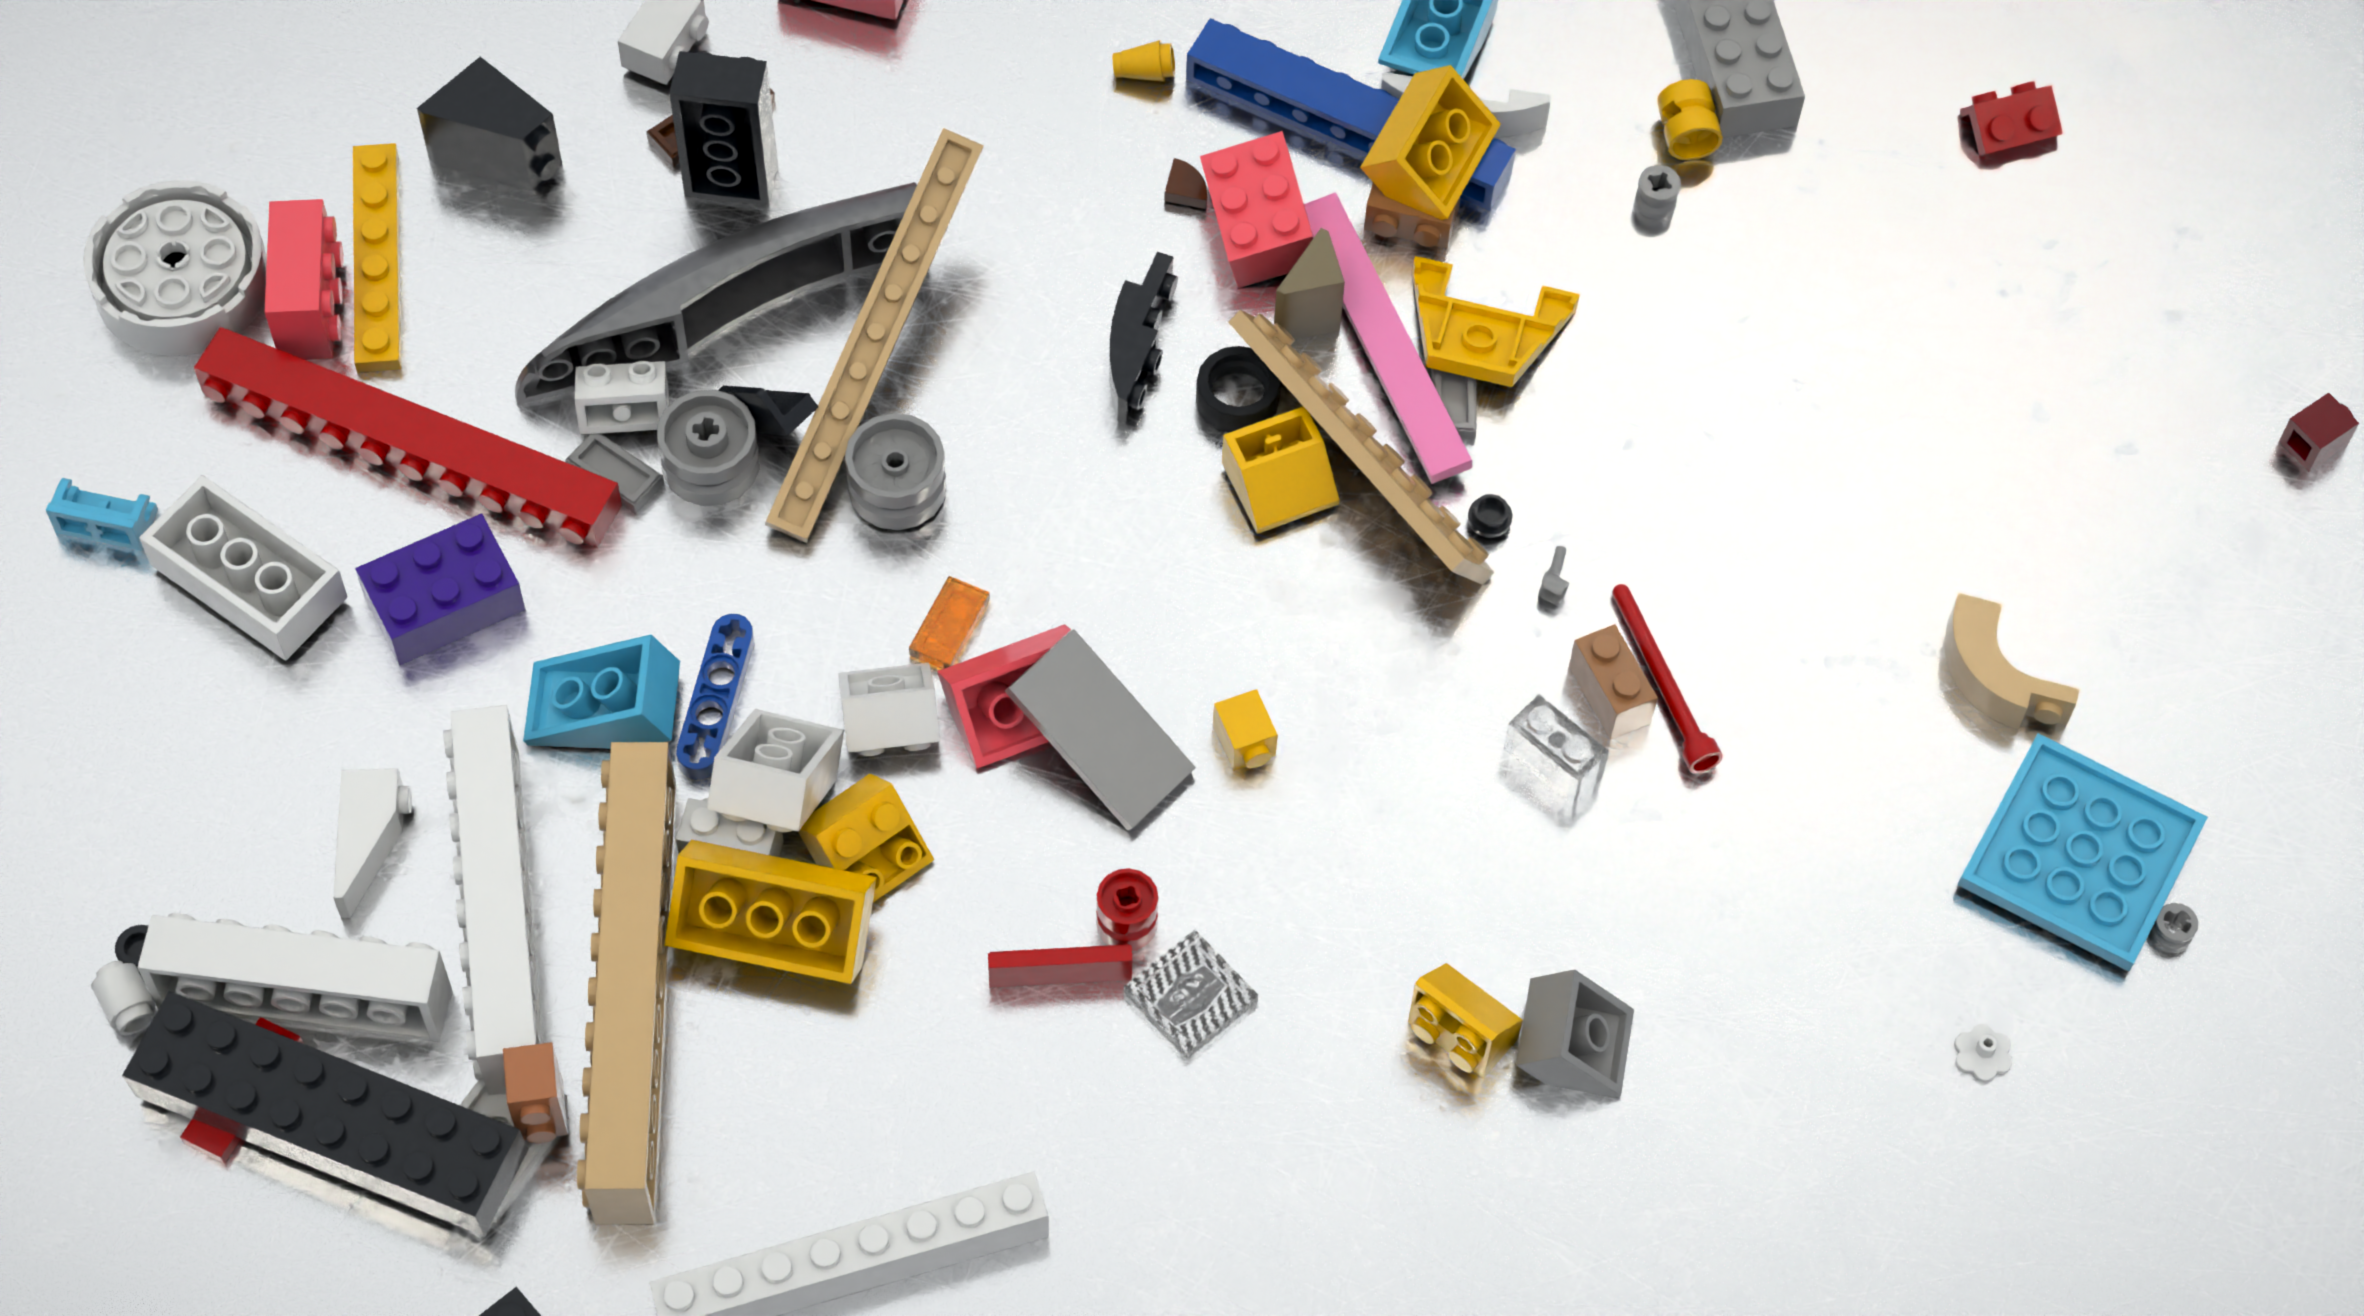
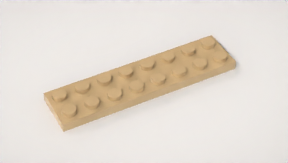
M1239 310L1228 322L1450 571L1483 585L1495 573L1485 562L1489 557L1487 551L1472 537L1467 540L1458 532L1457 528L1461 525L1459 520L1444 506L1438 508L1430 501L1429 497L1433 494L1431 489L1416 475L1410 477L1401 468L1405 463L1403 458L1388 444L1382 446L1373 437L1377 432L1375 427L1360 413L1354 415L1345 406L1349 402L1347 396L1333 383L1327 385L1318 376L1322 372L1320 366L1304 352L1300 355L1291 346L1295 339L1285 328L1277 322L1273 325L1260 313L1254 317Z

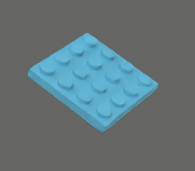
M2037 733L1957 885L2130 972L2208 817Z

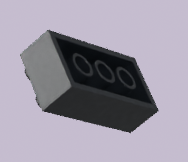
M679 51L669 94L684 196L770 206L778 168L767 61L756 60L751 57L737 58L712 55L707 52Z

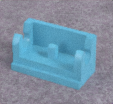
M62 478L51 503H48L46 513L55 533L142 551L143 546L139 537L153 524L158 511L156 503L149 502V495L140 494L136 501L79 490V487L71 486V479Z

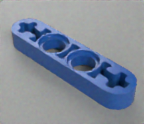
M740 614L721 616L712 627L677 744L676 756L680 771L686 777L693 780H703L712 776L714 757L726 744L753 651L754 634L752 625L745 616ZM732 631H740L741 637H736L732 646L733 656L727 654L726 637L730 636ZM717 668H728L734 673L733 679L724 685L712 683L709 680V675ZM714 707L719 709L723 716L717 723L705 725L697 720L699 712L705 708ZM699 737L705 739L704 749L706 757H701L698 763H692L690 756L696 755L700 744Z

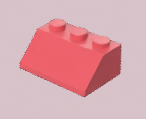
M1065 624L937 671L950 714L977 769L1049 742L1007 695L1005 690L1071 630Z

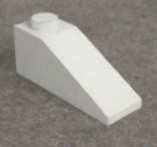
M398 768L341 770L333 899L341 918H351L403 832V815L411 813V787L403 785Z

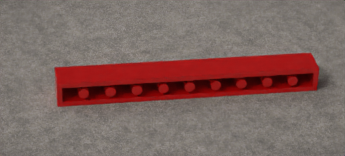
M223 327L219 328L194 366L202 392L213 401L219 403L230 402L242 407L245 412L256 418L268 417L280 422L286 429L294 433L302 434L305 432L318 437L326 445L334 449L346 448L360 454L366 461L372 464L381 465L384 463L399 469L402 474L412 480L421 481L424 479L439 485L441 489L456 497L464 495L479 501L485 508L493 512L505 511L515 515L533 528H542L543 526L558 532L564 539L574 544L585 543L598 548L622 507L619 486L615 481Z

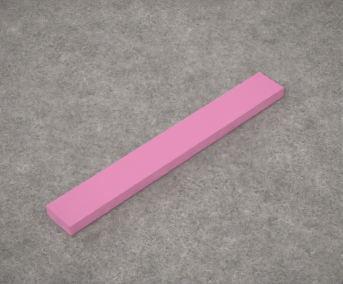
M1335 192L1306 203L1305 208L1313 236L1315 237L1320 228L1329 231L1345 281L1342 306L1431 484L1472 469V459L1338 195Z

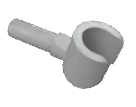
M1564 546L1556 547L1551 567L1544 573L1541 581L1542 585L1538 591L1540 598L1556 606L1564 598L1570 583L1559 577L1567 552Z

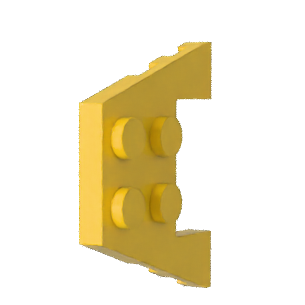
M1415 256L1412 277L1427 368L1513 387L1577 311L1580 294L1543 285L1533 316L1447 297L1445 295L1451 279L1453 264Z

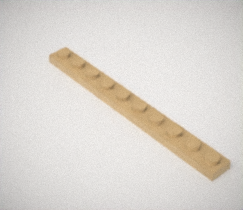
M945 128L942 129L825 388L818 408L811 419L766 519V526L807 543L844 461L848 441L861 423L984 145Z

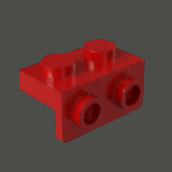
M2034 80L2011 86V95L1998 98L1996 90L1972 96L1973 105L1960 108L1961 117L1970 115L1979 156L2063 135L2052 85L2036 88Z

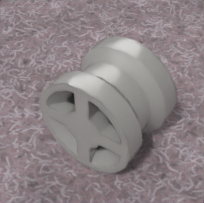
M1652 165L1645 168L1640 173L1638 179V188L1634 198L1635 207L1639 213L1647 218H1666L1675 211L1681 188L1680 177L1675 170L1665 165Z

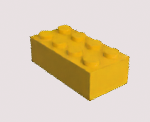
M691 839L677 856L664 946L851 984L863 966L877 877Z

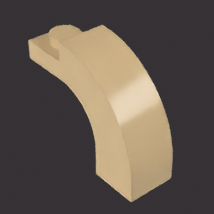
M1958 592L1946 627L1945 656L1951 676L1962 694L1988 717L2018 730L2025 715L2034 717L2039 722L2045 724L2058 723L2067 726L2077 705L2080 689L2027 675L2012 666L2002 654L1997 640V628L2003 604Z

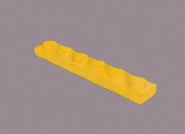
M396 143L353 146L354 364L357 373L401 370L398 149Z

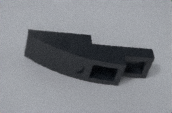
M1158 251L1142 285L1127 280L1124 281L1112 318L1109 383L1117 421L1125 424L1132 409L1139 410L1143 404L1147 391V385L1144 383L1148 374L1155 375L1159 369L1163 356V350L1158 349V328L1162 318L1160 307L1164 299L1168 301L1172 299L1178 283V276L1173 275L1174 257Z

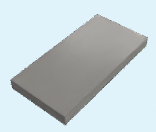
M1075 629L1070 630L1005 690L1007 695L1127 830L1134 828L1196 769L1194 764Z

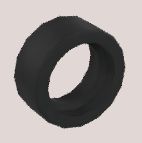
M1244 346L1222 348L1209 355L1200 366L1196 383V400L1199 412L1209 424L1225 432H1232L1272 418L1276 414L1280 399L1281 381L1252 348ZM1240 373L1250 375L1261 382L1264 387V395L1261 400L1251 405L1240 407L1227 405L1214 396L1212 391L1213 383L1228 374Z

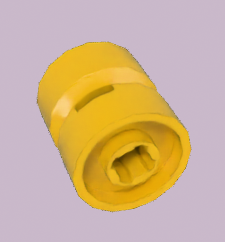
M1695 79L1680 80L1670 84L1659 93L1656 103L1661 122L1664 125V135L1671 156L1679 160H1696L1709 156L1720 147L1723 136L1718 117L1715 114V104L1711 89L1707 83Z

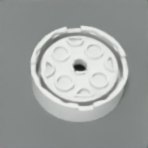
M174 180L151 184L122 197L123 203L107 217L101 215L93 226L86 241L83 256L84 273L105 325L120 340L138 350L165 356H183L204 352L220 327L240 334L253 322L265 303L267 253L259 227L249 209L230 198L227 192L219 187L188 180ZM182 252L186 254L180 262L175 263L174 268L170 264L163 262L170 253Z

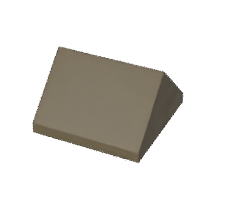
M1320 228L1276 290L1274 324L1277 322L1285 328L1295 340L1340 331L1345 281L1329 231Z

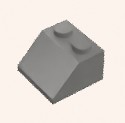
M1575 969L1530 978L1516 1066L1546 1085L1609 1097L1621 1096L1634 1009Z

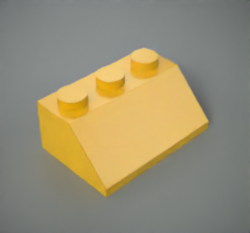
M1451 65L1418 72L1413 75L1360 168L1386 197L1440 220L1448 219L1501 123Z

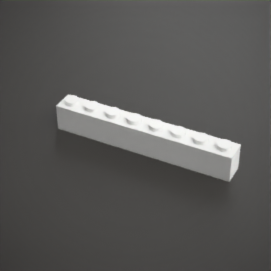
M1035 1171L660 1278L650 1281L649 1285L658 1316H778L1049 1237V1215Z

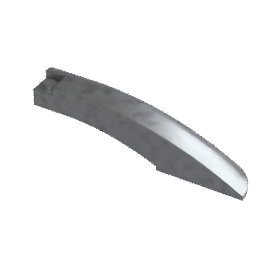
M911 182L774 218L712 242L658 269L601 304L533 357L523 368L516 381L515 399L517 405L575 391L576 367L627 364L638 361H665L666 367L689 362L688 354L725 329L766 307L828 282L880 268L917 184Z

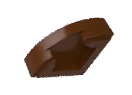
M1174 158L1164 192V201L1206 209L1207 186L1201 173L1189 163Z

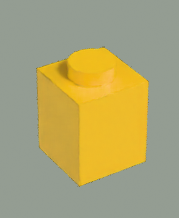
M1257 689L1214 703L1213 727L1233 771L1243 767H1260L1276 756L1278 734Z

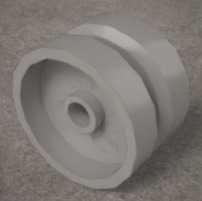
M700 390L677 398L664 410L657 425V443L661 456L663 476L675 494L687 502L700 506L723 505L740 498L753 486L760 470L759 448L755 420L743 402L734 395L718 390Z
M890 413L873 417L856 429L847 444L845 465L850 500L853 508L867 522L879 528L893 530L916 527L933 517L944 502L946 473L945 452L940 436L929 423L913 415Z

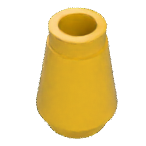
M1161 40L1116 52L1112 55L1115 78L1165 82L1167 77H1175V56L1172 43L1162 44Z

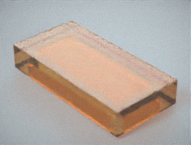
M948 576L909 646V655L926 663L929 662V664L941 669L955 665L990 601V592Z

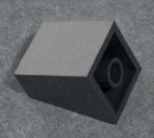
M481 56L417 107L428 158L434 164L528 190H533L543 180L546 181L552 178L562 165L553 114Z

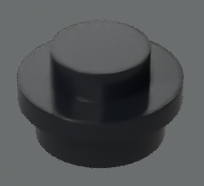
M1485 494L1470 505L1468 523L1477 534L1488 538L1498 537L1505 534L1511 527L1513 512L1503 497L1496 494Z

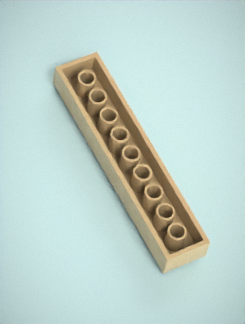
M611 742L610 760H602L601 784L602 788H606V802H600L598 821L599 830L603 831L604 845H597L596 872L601 874V889H594L593 912L594 917L598 918V933L591 934V961L596 962V977H589L588 1004L593 1006V1022H586L585 1047L586 1051H590L591 1067H584L582 1090L583 1097H588V1113H581L579 1128L580 1142L585 1143L586 1160H578L577 1188L582 1190L583 1208H590L595 1225L654 1224L668 946L664 945L671 901L676 780L668 742Z

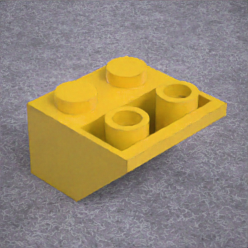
M1304 407L1223 435L1221 463L1257 534L1339 505L1340 499L1324 441L1311 415Z
M870 773L814 811L798 832L817 865L877 877L873 903L934 861L931 852L893 784Z
M1448 963L1421 976L1414 984L1408 1023L1411 1024L1412 1030L1421 1040L1428 1044L1436 1043L1448 1052L1452 1062L1461 1070L1467 1073L1473 1071L1484 1079L1518 1040L1523 1019Z

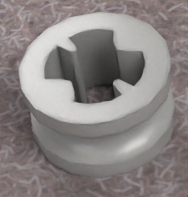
M2170 903L2162 907L2151 929V933L2159 946L2167 950L2177 951L2184 949L2190 944L2198 930L2199 921L2190 907L2181 903ZM2175 920L2181 922L2183 925L2181 930L2172 933L2167 929L2168 924L2173 923Z

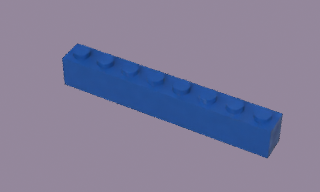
M1212 18L1208 20L1187 53L1186 80L1364 157L1369 153L1399 101L1398 98L1393 97L1383 89L1372 88L1354 80L1348 74L1335 72L1315 63L1308 57L1293 54L1279 48L1271 41L1258 39L1240 31L1231 24H1223ZM1493 138L1460 198L1491 211L1512 175L1516 149L1499 139Z

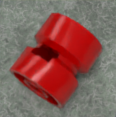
M1131 868L1118 869L1106 875L1099 884L1096 894V925L1098 935L1106 945L1129 944L1132 945V951H1138L1147 946L1154 938L1158 926L1157 911L1159 897L1157 886L1151 877L1140 870Z

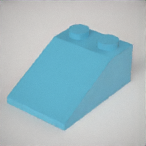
M1402 0L1378 58V64L1413 75L1418 72L1451 65L1464 79L1485 41L1497 11L1498 0Z
M650 634L534 662L523 742L528 746L611 749V742L671 741L680 660Z

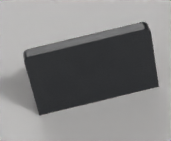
M723 385L718 390L734 395L748 407L755 420L756 433L788 436L818 408V405L809 393L772 391L763 388Z

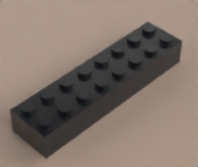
M171 991L167 993L122 1074L134 1095L140 1099L236 1135L240 1139L483 1236L486 1235L529 1150L520 1129Z

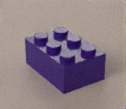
M482 513L355 568L363 595L399 666L526 610L520 584Z

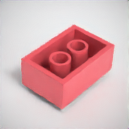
M1283 131L1200 156L1228 261L1238 288L1289 273L1314 236Z
M323 199L269 201L264 313L276 349L304 360L333 359L334 341L341 340V322L339 314L335 315V304H342L343 297L341 279L336 278V268H341L344 264L343 246L341 241H336L337 228L335 217L327 215Z

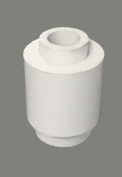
M113 961L101 967L96 972L97 977L91 983V989L110 1026L118 1028L120 1034L125 1036L138 1033L149 1027L155 1017L153 1010L156 1004L136 965L133 963L123 964L122 961Z

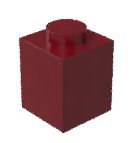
M2328 392L2289 419L2279 442L2310 472L2348 446L2359 422L2354 418L2347 406L2339 403Z

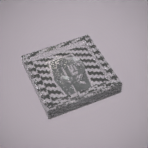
M1195 929L1124 986V994L1186 1059L1191 1057L1256 1004L1259 996Z

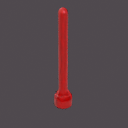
M1617 584L1612 590V595L1685 740L1682 744L1684 748L1682 757L1689 771L1697 774L1714 768L1723 759V754L1716 740L1709 737L1707 733L1700 731L1629 587L1625 584Z

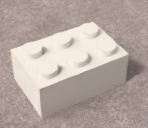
M754 709L714 757L707 810L719 812L724 818L733 821H745L748 819L765 823L767 827L778 832H791L793 830L799 832L836 782L844 730Z

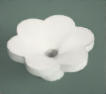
M1978 1024L1973 1027L1971 1032H1963L1956 1037L1954 1043L1955 1049L1958 1052L1956 1065L1960 1071L1973 1073L1978 1081L1985 1083L1992 1081L1996 1074H2005L2011 1069L2013 1062L2008 1053L2011 1048V1042L2006 1035L1994 1033L1988 1025Z

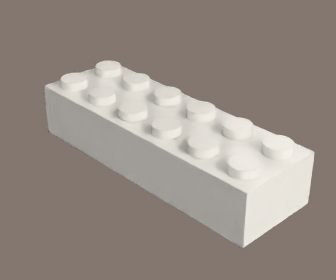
M171 913L168 917L151 915L137 967L157 1007L161 1006L167 993L171 991L234 1017L257 1020L262 1017L273 1022L441 1042L452 994V987L440 951L424 943L411 942L406 946L387 944L379 938L370 936L360 937L359 940L339 938L331 932L321 930L313 931L311 934L291 932L289 929L279 925H265L263 928L247 927L231 919H218L216 922L198 921L192 916L183 913Z

